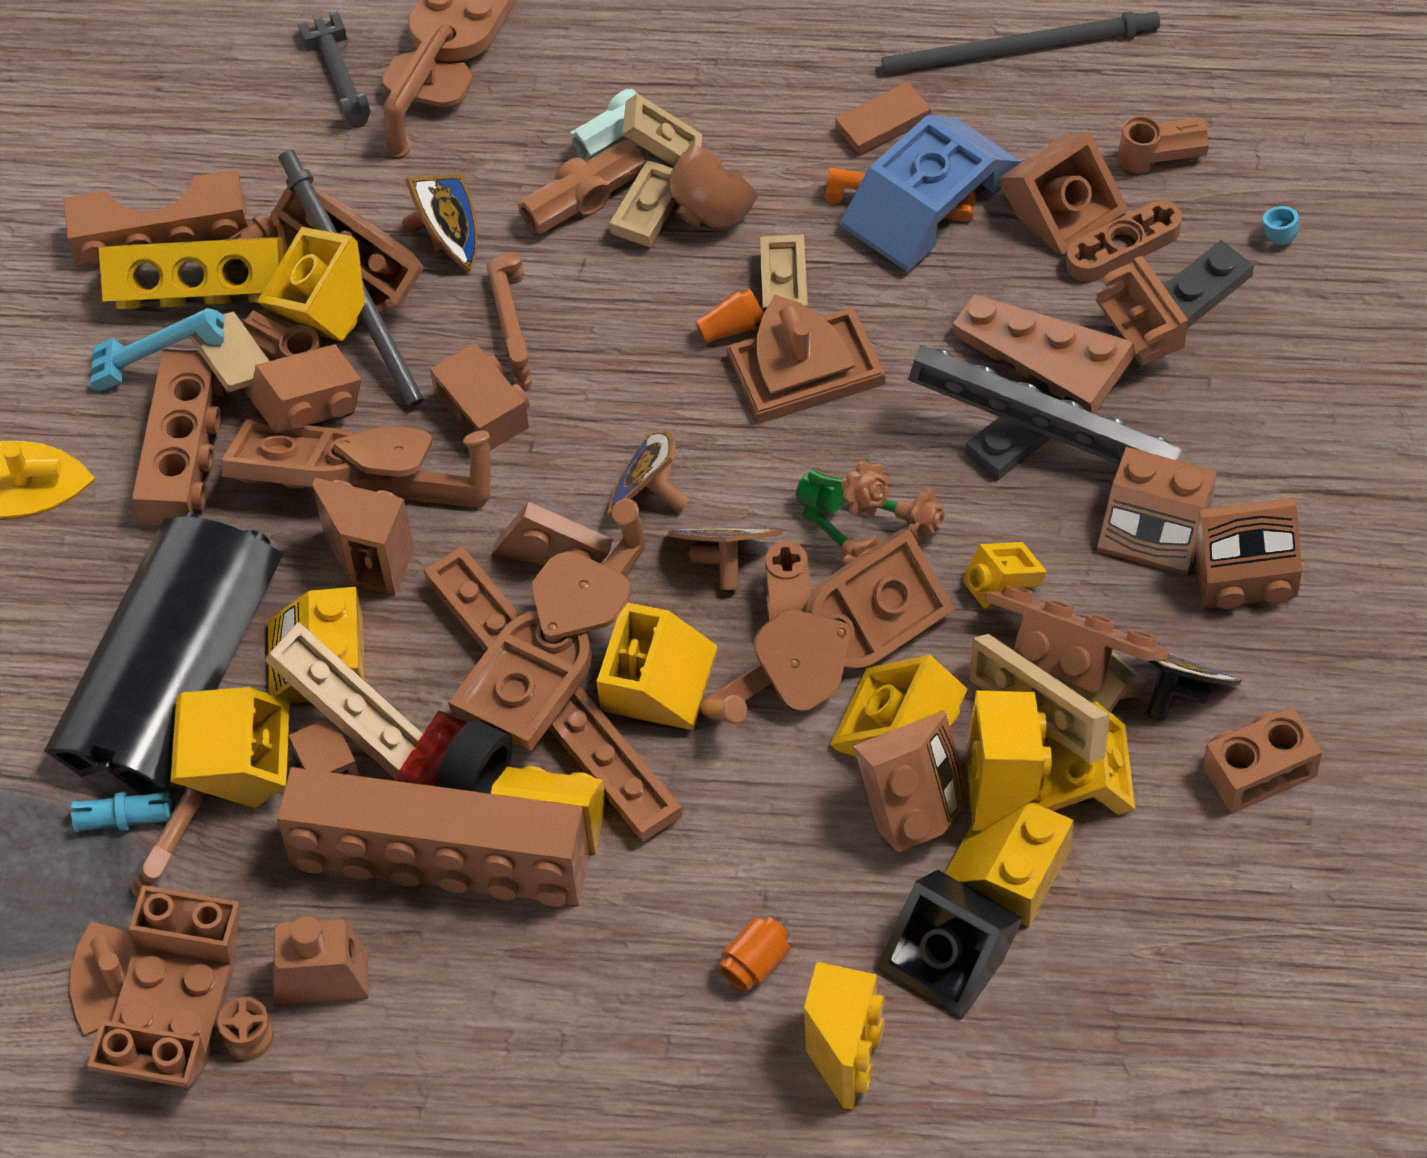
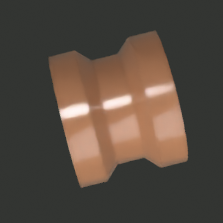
M240 997L224 1005L219 1013L217 1023L227 1051L232 1056L241 1060H252L266 1053L272 1045L274 1033L266 1008L262 1003L254 998ZM253 1028V1032L248 1036V1031Z

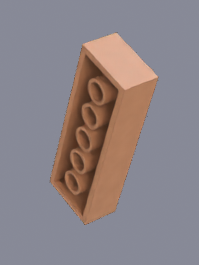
M294 767L290 768L277 816V822L290 865L307 873L317 874L322 871L344 873L346 876L356 880H368L371 877L389 879L407 887H414L419 884L439 886L451 893H465L467 890L489 893L491 896L501 900H512L516 897L534 899L551 907H559L564 904L579 906L590 855L583 806Z

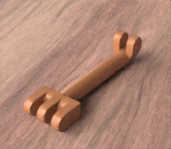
M509 252L489 260L486 268L508 352L514 384H518L525 391L531 388L532 377L524 336L521 334L509 284L520 282L524 278L521 255L517 252Z
M187 787L131 885V891L136 897H139L142 885L154 887L206 793Z

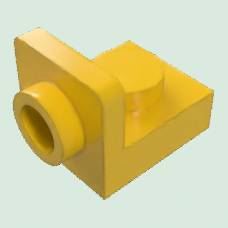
M1023 542L979 544L963 576V583L984 609H993L996 605L985 601L987 591L1003 592L1006 585L1038 587L1041 586L1047 571Z

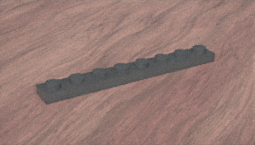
M1220 240L1166 283L1164 287L1188 319L1187 328H1189L1253 276L1254 265L1224 241ZM1113 326L1105 332L1106 334L1121 338ZM1135 357L1113 388L1141 366ZM1044 382L1037 386L1043 394L1058 400H1071L1078 403L1068 396L1062 399L1051 393L1048 385ZM998 417L966 442V454L994 478L1000 480L1051 439V437Z

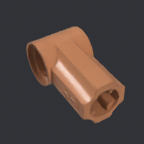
M1147 116L1131 117L1125 122L1122 129L1117 155L1119 165L1127 172L1144 174L1152 170L1156 162L1207 155L1209 144L1204 119L1198 117L1158 123L1153 118Z
M264 308L260 311L253 310L244 320V326L265 356L272 360L324 347L317 331L312 326L306 324L294 325Z

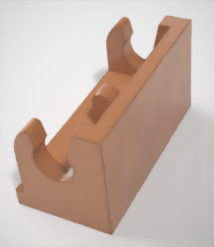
M1143 256L1135 258L1134 262L1115 269L1102 278L1107 287L1115 283L1117 284L1099 292L1096 295V302L1120 337L1134 342L1136 354L1134 357L1141 366L1185 347L1188 319Z

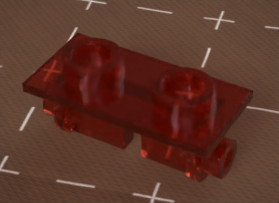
M438 711L392 781L435 786L438 769L448 746L467 722Z

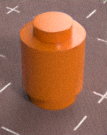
M767 916L764 920L753 917L722 952L723 959L717 965L719 971L731 984L741 991L748 992L753 985L760 986L791 951L790 945L786 941L789 933L779 922Z

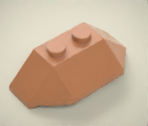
M287 186L271 212L273 224L277 227L278 237L283 238L284 255L301 227L315 229L297 193L290 191ZM313 187L337 233L352 236L357 240L362 281L379 314L400 307L424 269L413 252L353 209ZM360 314L358 315L357 323L363 321Z

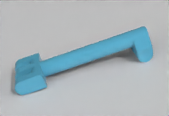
M207 308L125 347L113 338L92 348V359L94 361L91 363V373L93 375L90 377V388L94 391H105L122 383L123 367L196 333L210 345L222 344L224 342V331L222 330L225 326L224 315L217 310Z

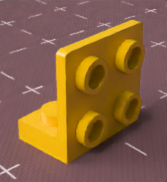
M1097 701L1093 702L1094 705L1109 714V731L1107 734L1105 758L1088 763L1046 734L1045 741L1042 744L1043 747H1050L1051 772L1049 777L1042 776L1039 796L1031 802L1055 811L1094 797L1117 815L1135 810L1125 724Z

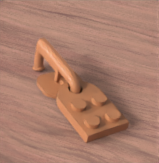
M419 0L409 17L410 39L417 50L396 56L391 61L382 78L383 87L390 94L384 104L387 138L386 151L390 156L401 158L407 155L411 149L410 140L405 134L404 114L412 101L436 107H450L456 105L464 98L473 80L472 73L463 60L479 55L490 46L517 0Z
M246 419L221 460L222 477L237 478L244 483L264 481L282 483L288 488H302L305 486L312 487L315 478L328 481L342 480L357 488L374 492L379 490L388 491L399 498H404V500L480 507L490 497L491 455L488 442L490 433L483 430L476 431L463 439V444L469 448L470 477L419 471L432 446L431 435L421 429L386 425L355 434L342 429L307 425L302 428H295L275 434L266 421Z
M621 499L612 508V518L615 523L620 525L623 538L603 565L575 552L559 553L547 561L531 585L537 610L518 616L504 627L449 700L448 704L451 713L470 722L473 720L482 722L509 735L512 738V743L529 751L533 750L590 669L592 652L586 631L612 624L630 599L631 588L625 576L645 549V538L639 516V507L633 500Z
M902 528L822 581L812 592L805 612L787 610L761 627L754 640L755 655L760 663L707 697L702 702L700 708L705 717L727 721L731 724L742 722L747 715L745 701L771 683L781 700L788 707L795 710H809L837 692L840 687L844 667L859 668L876 663L954 611L955 608L910 529Z

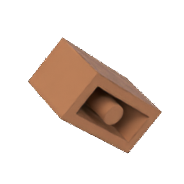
M476 342L430 368L434 395L467 435L482 430L489 432L490 439L488 442L490 451L529 428L526 409L530 407V403L525 392L518 384L511 385L508 382L498 359L493 354L487 356Z
M333 344L255 365L250 399L274 433L277 434L354 413L362 379L339 348Z

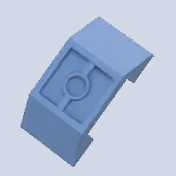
M927 115L869 167L840 221L841 227L908 272L936 246L937 223L979 184L994 193L1001 187L998 178L1022 163V161L956 117Z

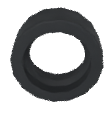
M477 720L466 723L448 746L438 769L435 787L491 794L492 785L506 767H509L513 750L512 738L506 733Z

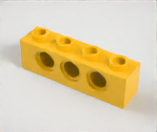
M269 237L118 245L98 248L102 301H115L116 309L142 308V300L159 299L160 307L187 305L186 297L204 296V304L209 305L231 303L230 295L248 294V302H257L284 257L283 238ZM232 259L243 261L248 268V277L242 284L233 282L227 275V266ZM189 261L198 263L203 269L204 278L198 286L190 285L183 277V268ZM145 263L153 265L159 272V282L154 288L144 286L139 279V270Z

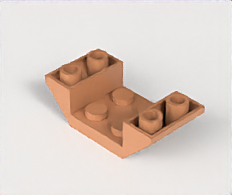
M142 885L129 926L134 949L112 1021L101 1020L87 1064L88 1070L189 1088L208 1062L218 1027V1016L224 1006L233 975L240 914V903L238 901Z

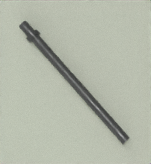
M1129 11L1123 12L1122 17L885 56L881 57L882 70L884 74L1122 34H1125L1126 38L1135 37L1136 32L1160 28V18L1157 11L1137 15Z
M291 149L281 153L278 159L288 176L286 184L290 191L297 193L314 228L337 233L311 184L314 178L310 170L303 168L294 150ZM363 283L365 305L359 314L408 408L416 407L424 401V398Z

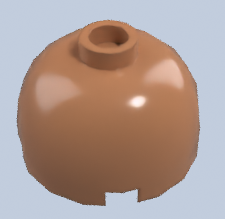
M692 144L681 154L671 171L669 182L671 194L680 206L676 214L696 229L701 223L711 228H727L738 223L753 207L758 194L736 171L731 174L720 166L723 161L705 149Z

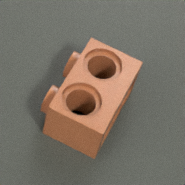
M1292 706L1278 713L1275 711L1266 712L1256 718L1252 724L1237 731L1225 730L1215 735L1206 744L1203 769L1230 813L1233 814L1317 777L1322 751ZM1283 744L1290 749L1280 750L1272 745ZM1241 763L1247 766V768L1237 769L1229 764Z

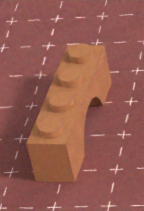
M238 169L194 176L189 189L179 200L165 208L153 211H137L126 208L117 203L108 191L63 198L67 238L76 265L100 263L98 248L105 246L224 240L248 226L244 194Z

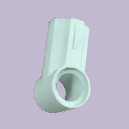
M633 89L621 91L609 102L606 112L570 132L571 142L579 157L588 161L621 140H628L627 137L622 135L625 102L637 94V91Z

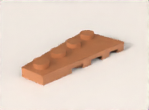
M974 294L953 323L954 334L958 339L996 361L1004 359L1015 366V372L1027 379L1034 376L1046 383L1051 393L1062 399L1068 396L1077 401L1084 410L1095 414L1136 355L1133 341Z

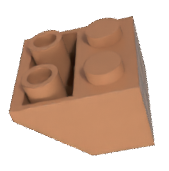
M315 478L312 487L324 537L350 583L354 586L396 595L414 552L404 498H399L388 491L379 490L374 492L353 487L342 480L328 481Z

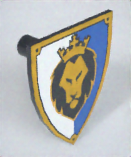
M1169 654L1167 660L1148 661L1161 669L1146 713L1159 719H1165L1173 696L1201 704L1206 702L1209 696V687L1201 683L1179 678L1180 676L1231 686L1240 685L1242 680Z

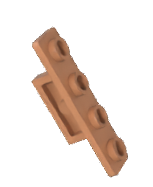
M1006 585L1003 592L987 591L986 602L1023 615L1013 651L1052 677L1091 692L1102 690L1113 649L1146 661L1168 659L1170 650L1156 645V637L1149 633L1131 629L1128 630L1127 634L1113 629L1115 622L1108 618L1088 614L1086 619L1072 614L1073 606L1056 600H1046L1045 604L1032 599V591L1022 587Z

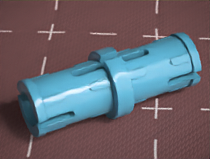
M170 791L137 796H128L126 792L115 793L114 798L72 801L71 809L75 811L71 813L75 833L84 830L113 827L119 828V832L129 831L131 825L168 822L173 814L170 811H174Z

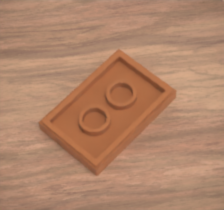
M854 307L822 317L837 330L848 348L855 368L772 395L768 392L759 368L757 336L727 346V356L758 424L885 384L884 370Z

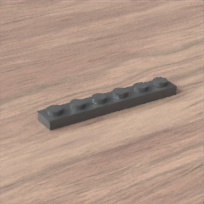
M920 345L908 377V381L1120 465L1126 447L1174 460L1178 459L1181 448L1171 445L1164 437L1155 434H1143L1128 428L1119 419L1113 417L1103 418L1084 410L1081 405L1074 401L1058 400L1041 393L1037 387L1029 383H1016L998 376L989 367L982 365L973 366L958 360L944 349L928 348Z

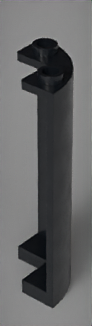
M192 512L185 513L184 517L164 519L44 752L81 777L107 770L141 795L168 789L171 784L176 696L182 692L217 690L284 554L271 546L270 540L264 534L255 530L243 531L221 522L205 519Z

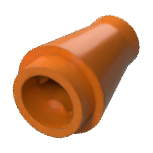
M750 288L741 293L737 289L703 317L695 320V323L705 343L709 344L715 340L757 330L756 325L761 323L763 312Z

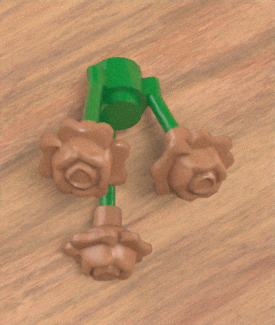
M859 461L856 471H849L844 479L824 475L815 470L805 473L797 485L796 499L799 504L806 507L803 517L815 522L841 546V552L845 555L842 564L846 566L884 540H880L876 536H872L865 542H857L853 538L848 539L823 516L824 514L837 512L843 505L844 500L850 503L849 510L852 514L856 515L863 513L872 517L875 515L877 508L895 513L896 518L906 520L908 529H910L916 542L919 544L927 536L936 535L940 531L941 522L944 520L945 512L943 505L938 503V499L934 497V489L927 488L912 503L900 500L898 503L887 500L889 478L882 474V464H868L866 461Z

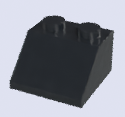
M936 870L915 881L877 968L963 1017L968 1013L1004 961L1023 918L942 871Z

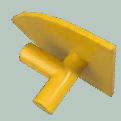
M0 441V519L29 517L55 509L77 497L96 481L95 477L80 461L60 449L36 442Z

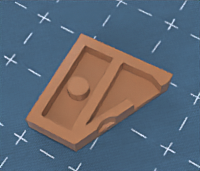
M528 501L497 538L492 554L497 557L545 565L550 558L559 553L575 552L601 563L609 555L613 539Z

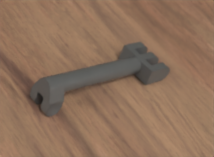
M339 12L329 13L332 25L330 27H326L322 16L313 18L317 31L310 32L306 21L297 23L306 50L321 49L341 98L340 105L345 119L355 128L364 126L370 115V107L365 92L357 94L337 46V42L347 40L346 30Z

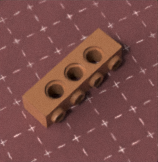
M162 350L132 496L140 525L160 526L164 519L184 517L185 513L188 512L197 514L198 510L205 508L206 484L203 480L205 471L211 472L213 467L214 450L211 439L212 434H218L220 431L221 411L218 407L219 397L226 396L227 390L199 351Z

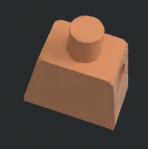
M303 916L295 922L275 925L273 945L274 1006L369 999L368 952L347 920H317L311 916Z

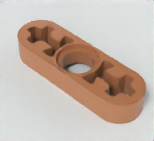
M1153 201L1075 239L1067 249L1066 269L1068 274L1081 282L1096 281L1109 272L1134 262L1135 258L1139 256L1144 257L1174 242L1179 237L1181 231V210L1170 201ZM1118 235H1129L1135 239L1136 243L1130 247H1119L1113 243L1112 239ZM1083 256L1085 258L1079 261V257ZM1095 258V259H1094V262H1092V263H1090V262L1088 261V260H1091V259Z

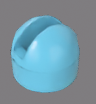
M1277 206L1266 211L1263 215V230L1266 237L1272 243L1279 246L1290 244L1297 237L1299 231V215L1297 211L1287 206Z

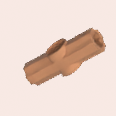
M630 139L621 140L588 161L581 157L568 160L557 171L554 181L518 201L519 213L522 215L526 226L534 234L544 233L577 212L583 215L596 213L608 202L612 191L638 176L646 160L636 143Z

